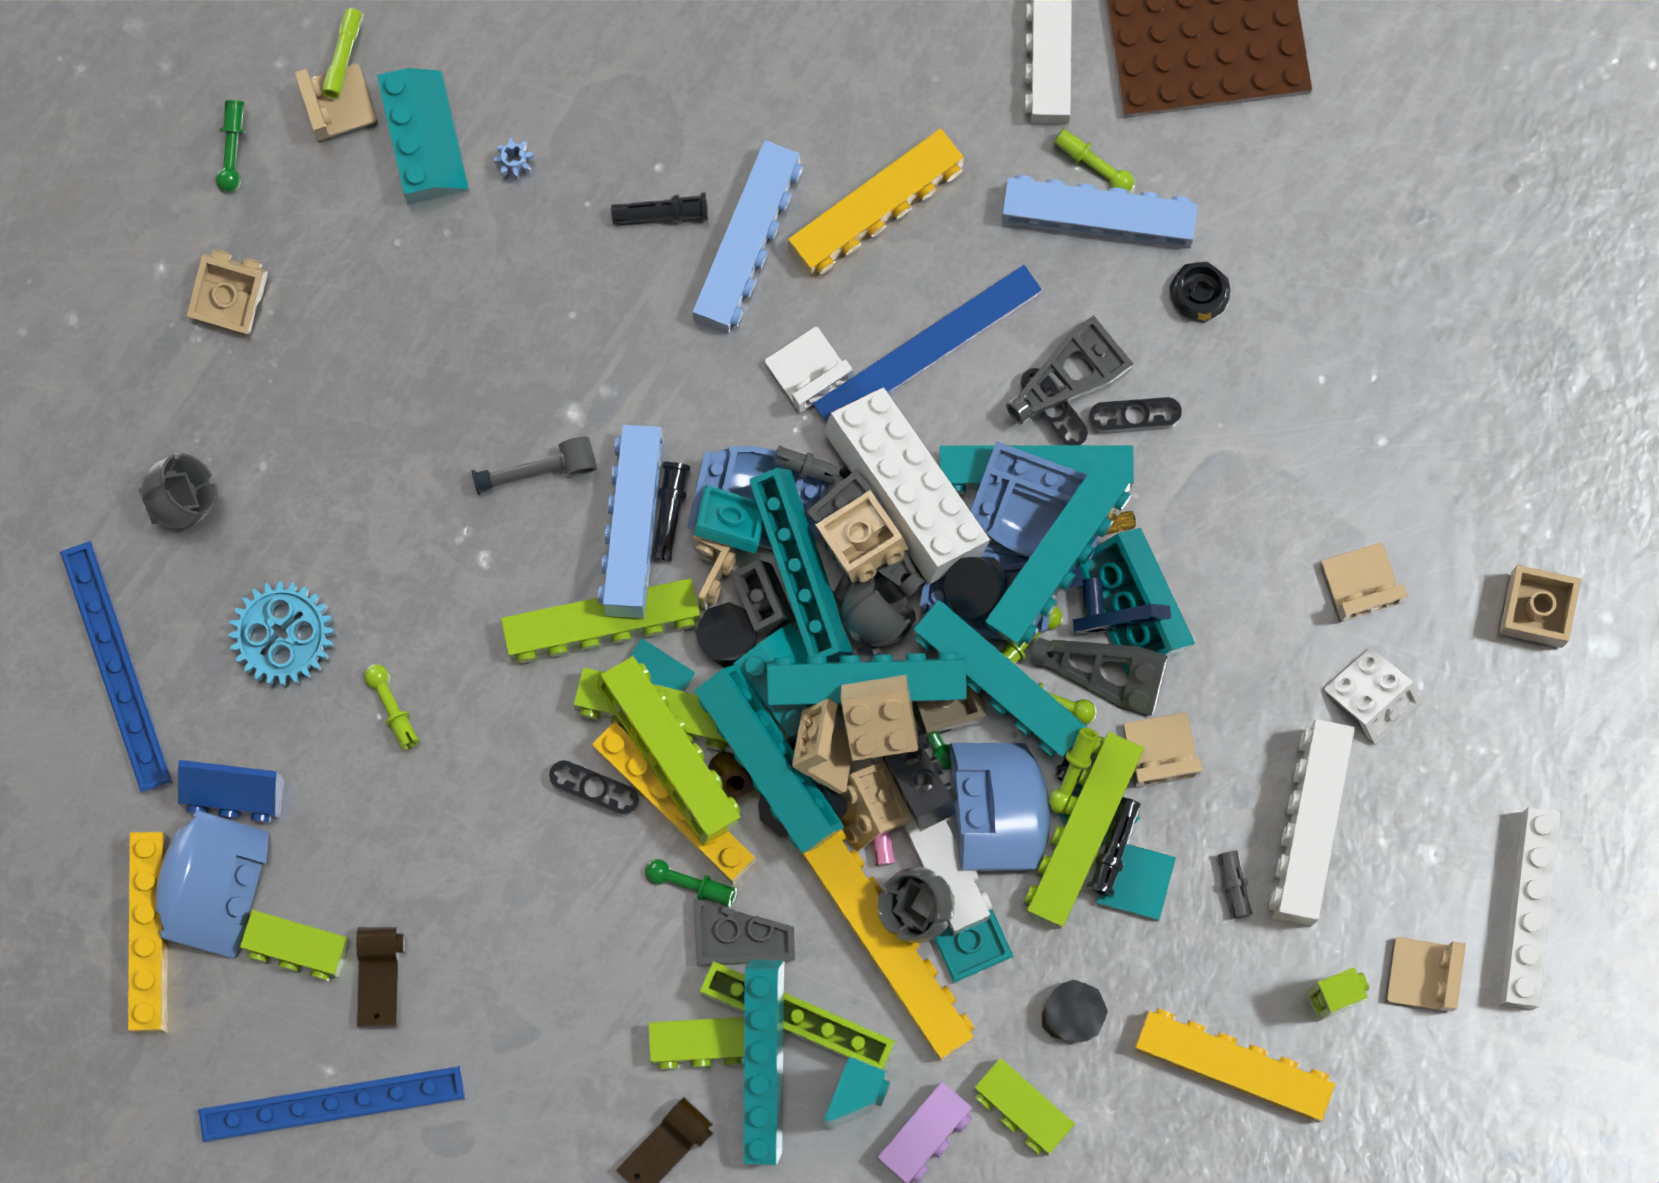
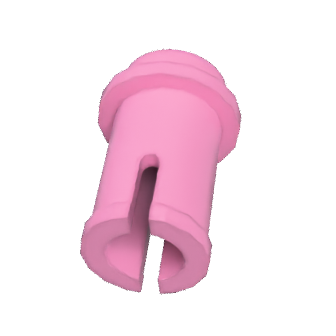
M894 830L885 832L872 841L875 866L896 863L891 838Z

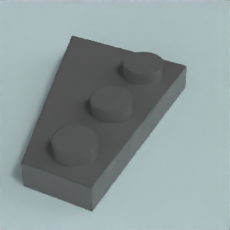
M694 899L697 965H712L713 961L719 964L749 963L751 959L795 961L793 926Z

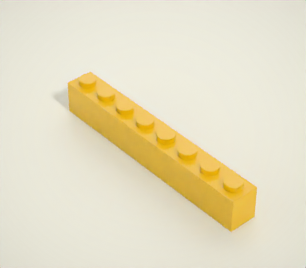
M841 830L818 848L804 853L802 856L939 1061H942L973 1040L974 1036L971 1032L975 1030V1027L965 1013L958 1014L952 1005L957 1002L952 992L946 985L942 988L934 978L938 975V972L928 958L922 960L916 949L920 947L919 944L898 939V934L889 933L886 930L878 913L879 893H882L883 890L873 876L869 879L866 877L861 869L865 866L863 860L855 849L852 851L848 850L843 842L847 837L843 830Z

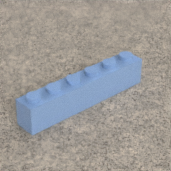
M764 140L694 307L693 320L726 333L730 332L732 325H739L744 312V308L740 307L744 296L748 298L751 296L756 280L752 278L756 267L762 269L768 251L764 250L768 239L774 240L780 222L776 221L780 210L786 211L792 194L788 193L792 182L797 183L801 176L803 165L800 164V153Z
M1016 175L1014 178L1008 177L1002 223L1191 248L1198 203L1191 202V199L1182 196L1165 199L1159 198L1158 194L1152 192H1142L1140 195L1128 194V191L1122 188H1110L1109 191L1098 190L1096 186L1082 183L1075 187L1065 185L1061 180L1048 179L1046 182L1033 181V178L1030 176Z
M623 425L622 436H616L615 455H619V463L612 467L611 480L612 485H616L615 495L609 496L608 513L613 514L612 525H606L605 544L610 545L609 554L602 557V574H606L605 585L599 586L598 603L604 606L606 616L645 619L663 449L661 427Z

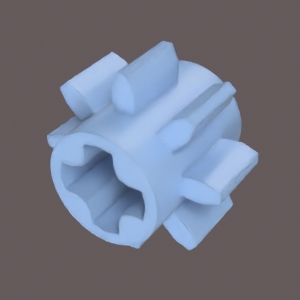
M509 138V144L504 147L501 145L497 146L501 157L494 158V163L497 166L503 165L501 169L503 177L509 173L518 180L519 174L523 171L531 172L527 161L534 160L532 152L525 153L527 149L525 141L519 145L514 143L512 138ZM517 155H519V162L513 160L511 161V163H509V156L515 158Z

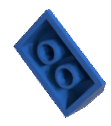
M185 760L178 761V804L182 808H186V813L193 814L195 811L206 813V810L219 812L218 817L226 819H238V814L250 815L251 821L270 823L271 818H280L285 780L277 771Z

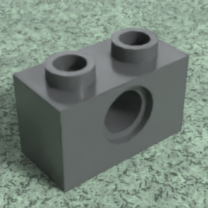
M757 559L731 573V577L755 632L771 635L789 622H796V618L771 563Z

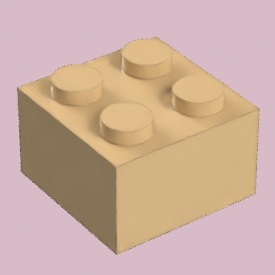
M1517 565L1510 575L1499 634L1563 648L1570 639L1581 579Z
M907 675L841 685V702L852 761L918 751L917 730Z

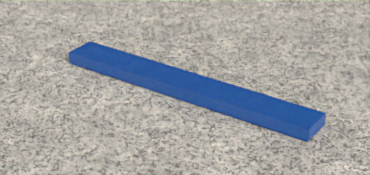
M1021 266L814 402L813 407L825 424H827L832 412L883 387L888 394L1041 294V287L1026 266Z
M91 541L60 551L140 792L144 794L172 784L173 780Z
M457 1066L198 1109L202 1142L205 1143L466 1100L461 1067Z

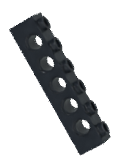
M868 644L847 655H860V661H873L874 653ZM922 730L917 731L918 751L881 756V758L885 762L917 826L922 831L956 815L953 802L958 799L951 784H944L940 775L943 774V770L935 756L930 758L925 749L929 748V744ZM909 759H918L913 765L904 764ZM923 785H932V788L928 791L918 790Z

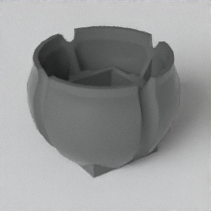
M185 453L176 456L173 454L169 457L161 458L150 466L143 478L142 486L138 490L152 525L161 524L175 529L190 527L202 521L208 515L210 509L213 508L217 499L216 484L209 483L212 474L199 459Z
M877 573L866 582L858 580L852 583L844 595L842 606L838 609L841 619L853 639L865 645L869 644L874 649L878 646L890 645L899 641L908 633L910 627L916 621L914 610L906 608L908 603L906 597L882 575L877 577Z
M914 867L897 872L884 884L887 890L879 893L878 913L882 924L889 933L898 934V939L906 942L922 943L937 938L947 929V920H951L954 915L955 895L943 877L936 876L935 872L928 868ZM920 889L936 899L928 919L911 908Z

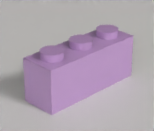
M941 1082L877 1157V1160L904 1183H909L911 1180L918 1183L929 1170L925 1163L934 1154L939 1158L951 1144L947 1137L954 1129L960 1133L970 1122L972 1117L968 1113L972 1107L946 1084Z

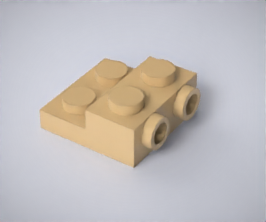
M213 249L212 254L206 253L201 256L187 317L249 334L257 304L262 299L269 270L261 268L262 262L250 258H243V262L231 259V253Z
M871 490L815 524L852 583L858 580L866 582L872 579L878 567L886 562L889 565L899 562L904 556V551L908 549L903 536Z

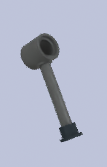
M576 437L561 442L559 444L560 455L493 472H489V470L476 472L475 469L472 470L477 494L481 495V491L493 488L492 485L562 467H564L567 477H577L597 470L590 437Z

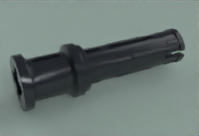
M701 192L700 196L680 197L679 194L671 196V199L661 201L611 204L613 225L673 219V222L682 223L683 219L692 218L708 220L706 192Z
M664 461L662 463V468L665 469L662 488L658 489L661 505L651 558L659 560L662 556V561H672L671 556L680 502L686 499L687 493L684 492L686 475L690 472L691 466Z
M1122 797L1104 852L1096 857L1095 863L1097 867L1092 881L1087 883V890L1104 897H1114L1115 891L1113 888L1118 873L1124 869V862L1121 860L1138 810L1141 807V803Z

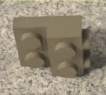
M966 683L967 699L912 701L921 730L924 736L947 729L952 731L979 723L986 717V703L983 696Z

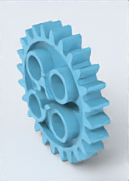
M278 581L276 590H272L269 584L265 583V593L260 594L254 588L253 595L255 599L251 601L243 597L242 600L247 607L245 609H234L240 616V619L230 620L229 623L237 628V631L229 633L228 637L238 642L233 644L230 649L232 652H241L235 659L238 664L248 662L244 668L245 673L249 674L256 670V681L259 682L266 675L269 686H272L275 679L279 678L282 687H285L287 678L291 677L294 683L298 685L300 674L303 673L306 678L311 679L309 672L311 667L319 671L321 670L317 662L319 658L329 660V656L323 650L324 648L334 647V644L326 639V637L335 634L334 629L326 627V625L333 621V618L329 615L322 616L328 607L326 604L316 606L320 599L317 594L307 598L309 589L306 586L298 593L295 582H291L288 590H285L281 581ZM285 604L289 606V613L284 618L279 619L273 616L274 609L278 605ZM301 612L303 614L302 617L293 622L295 616ZM311 626L313 633L310 638L306 640L297 638L299 628ZM257 628H265L267 630V635L261 642H253L251 640V634ZM279 628L283 631L286 630L288 637L286 639L278 638L275 633L276 630ZM272 644L268 653L266 655H261L262 650L266 649ZM279 650H289L291 654L286 663L278 664L275 662L274 657Z

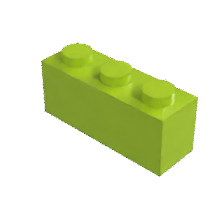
M252 909L240 948L248 951L247 958L266 963L267 957L279 961L278 967L297 972L298 967L311 970L309 976L328 981L330 976L339 977L350 940L342 935Z
M1352 967L1317 982L1306 992L1319 1021L1357 1006L1368 998L1366 991H1369L1370 988L1363 972L1357 973L1356 968Z
M744 1017L649 1022L651 1064H658V1070L678 1069V1063L691 1062V1068L711 1067V1061L724 1060V1066L744 1065Z
M1002 1058L995 1063L973 1089L977 1093L976 1101L988 1111L992 1108L997 1110L1002 1115L999 1121L1011 1132L1015 1133L1019 1130L1027 1137L1024 1143L1037 1155L1044 1152L1048 1156L1075 1125L1072 1120Z

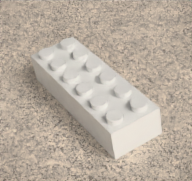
M884 387L830 414L823 432L850 471L854 472L857 470L877 493L887 515L905 540L908 547L906 552L928 584L946 576L952 565L960 558L982 557L990 541L989 537Z
M1316 719L1310 727L1306 726L1305 732H1302L1299 751H1304L1303 759L1300 758L1299 763H1296L1293 775V782L1298 783L1297 791L1294 790L1293 795H1290L1287 807V814L1292 815L1291 823L1288 822L1287 827H1284L1281 839V846H1285L1286 850L1285 855L1282 854L1281 859L1278 858L1275 870V878H1280L1279 886L1272 890L1269 902V909L1274 910L1272 919L1309 927L1319 920L1355 727Z

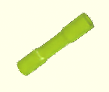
M347 8L344 11L338 32V42L322 88V94L330 99H339L347 74L346 68L363 18L362 12L357 9Z

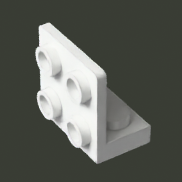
M818 327L812 328L765 360V364L799 413L853 377V369L846 359L841 361Z
M1369 648L1325 687L1326 693L1359 721L1366 737L1374 744L1379 742L1422 703L1414 682L1373 648Z

